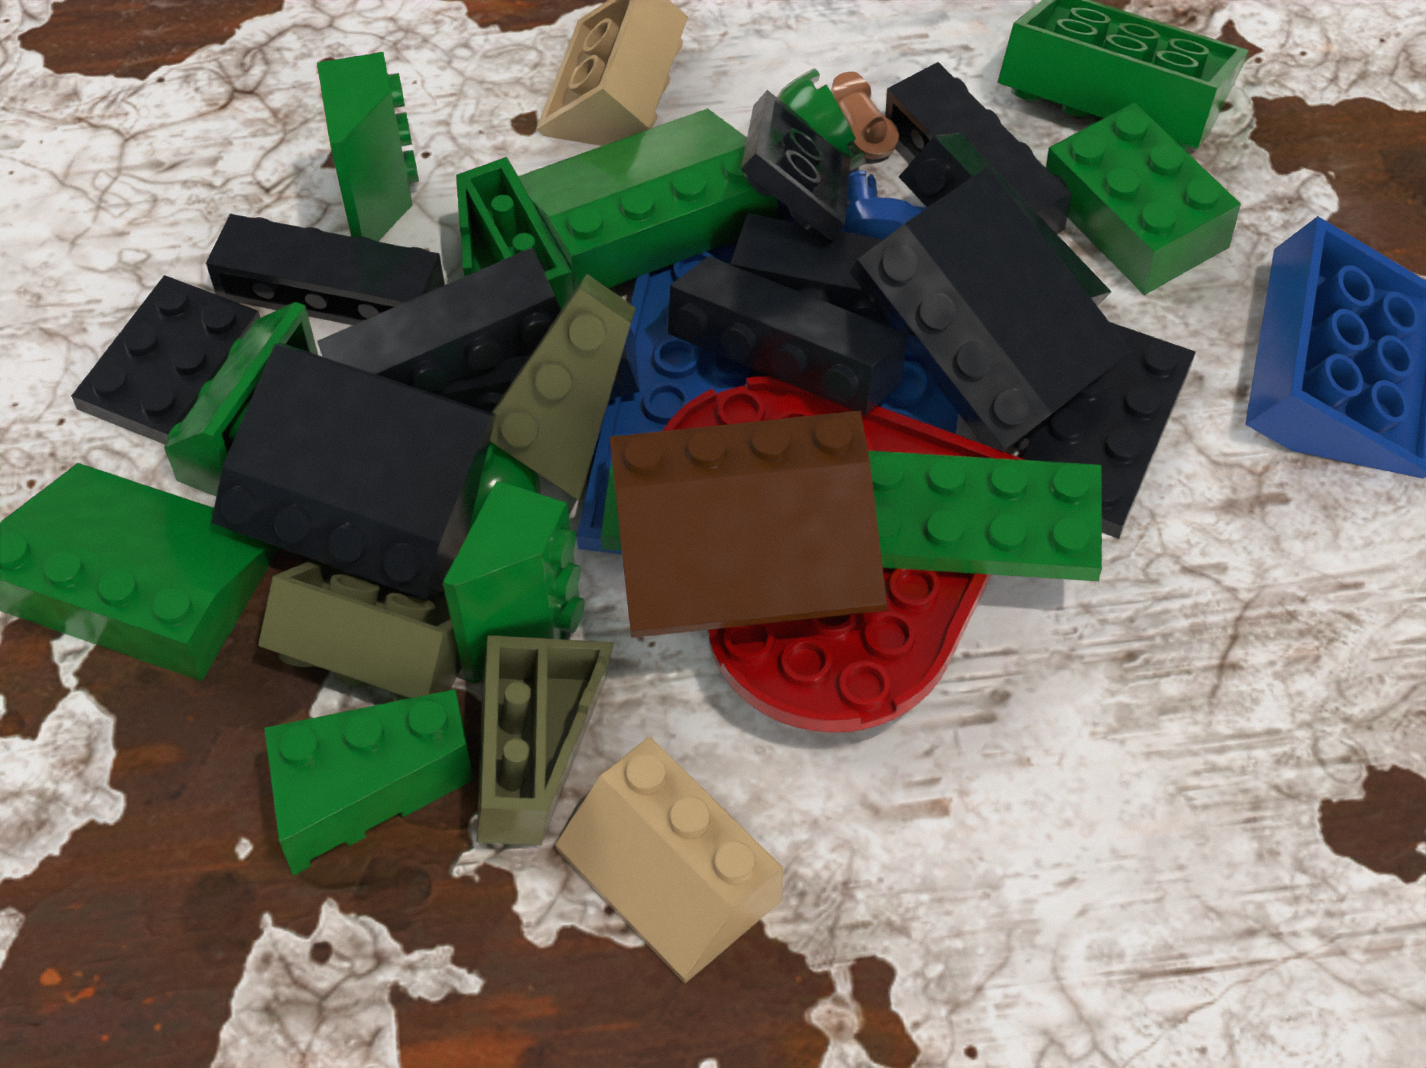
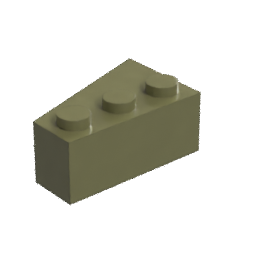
M586 274L491 412L496 414L490 441L578 501L588 476L636 307L588 274Z
M487 635L482 675L476 843L542 845L606 681L614 642Z

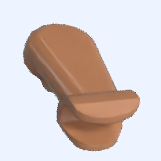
M844 72L836 76L833 80L831 92L856 138L850 142L853 150L857 154L862 151L864 158L872 160L883 159L891 155L897 147L898 129L893 121L885 117L870 99L871 86L857 72Z

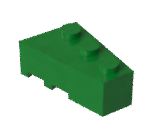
M504 157L457 174L456 185L464 277L533 247L562 310L574 293L572 271L509 159Z
M456 689L264 728L279 843L293 876L311 867L310 860L344 842L349 847L366 838V830L398 813L403 818L474 780Z

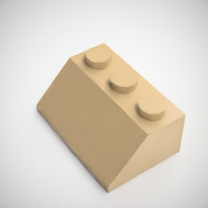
M608 0L579 19L536 130L547 137L603 146L651 129L657 120V113L655 111L660 96L670 82L668 73L673 59L683 45L681 36L688 16L670 0Z
M650 736L599 776L555 844L557 852L684 984L782 901L783 867Z

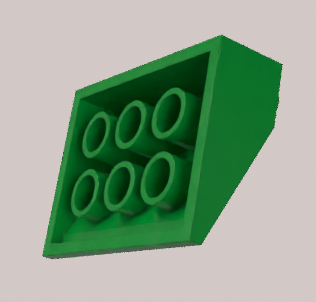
M1041 0L1013 23L997 83L1011 87L1012 94L1017 97L1032 101L1044 98L1060 103L1061 110L1080 117H1088L1093 114L1105 118L1135 102L1184 150H1188L1191 147L1198 149L1210 134L1247 59L1249 50L1092 0Z
M708 108L518 176L572 271L574 292L586 274L605 287L610 288L736 241L740 237L748 213L778 219V199L773 195L766 197L758 193L748 183L745 173L741 170L747 137Z
M77 463L0 522V611L203 681L280 548L212 524L213 507Z

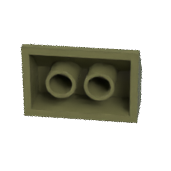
M311 560L272 577L258 646L279 653L281 661L298 667H312L315 665L333 671L336 680L348 685L367 686L370 684L390 691V697L395 701L448 691L452 688L462 667L445 593L440 592L425 600L316 560Z

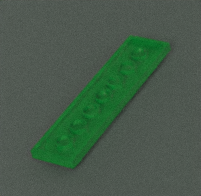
M868 451L883 568L1099 582L1102 570L1101 465ZM611 458L601 542L602 549L621 551Z

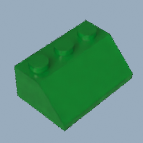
M384 52L317 62L329 142L351 237H366L379 242L411 208L413 204L409 183L419 182L414 151L402 150V146L412 145L407 113L395 114L394 109L405 106L399 73L388 74Z
M294 302L256 319L245 336L234 342L226 362L213 380H209L203 385L197 402L185 419L172 428L164 449L178 482L217 496L223 464L274 345L283 343L318 355L305 305Z
M496 480L443 581L465 681L474 684L482 682L487 635L563 639L566 632L574 633L578 628L584 612L585 601L579 597L578 583L581 569L579 565L575 564L573 551L576 543V532L570 529L567 502Z

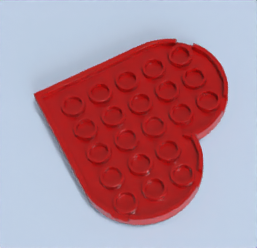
M771 376L746 378V385L719 393H715L712 388L700 394L683 406L670 419L663 431L842 413L853 410ZM876 406L866 416L861 414L868 451L1025 460L880 406ZM883 568L887 601L886 611L707 630L710 648L721 674L731 688L749 705L778 722L809 731L834 733L868 729L905 714L931 693L945 673L992 575Z

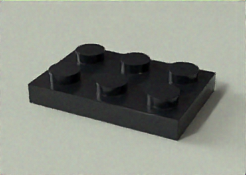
M767 90L753 105L741 170L745 173L748 183L758 193L766 197L773 195L789 208L793 219L801 227L811 232L817 230L831 240L845 225L851 157L827 142L801 116Z
M164 275L71 395L76 409L166 445L170 431L188 415L197 402L203 385L207 381L213 380L226 362L234 342L239 338H243L255 320L261 318L259 310Z

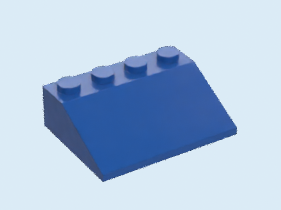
M1319 216L1277 246L1273 252L1245 425L1291 451L1417 478H1425L1426 280Z

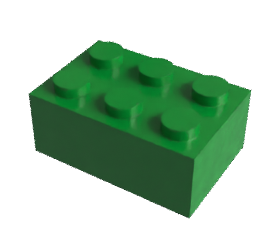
M1135 102L1048 148L1046 168L1053 175L1059 176L1071 192L1067 218L1143 295L1230 248L1241 203Z

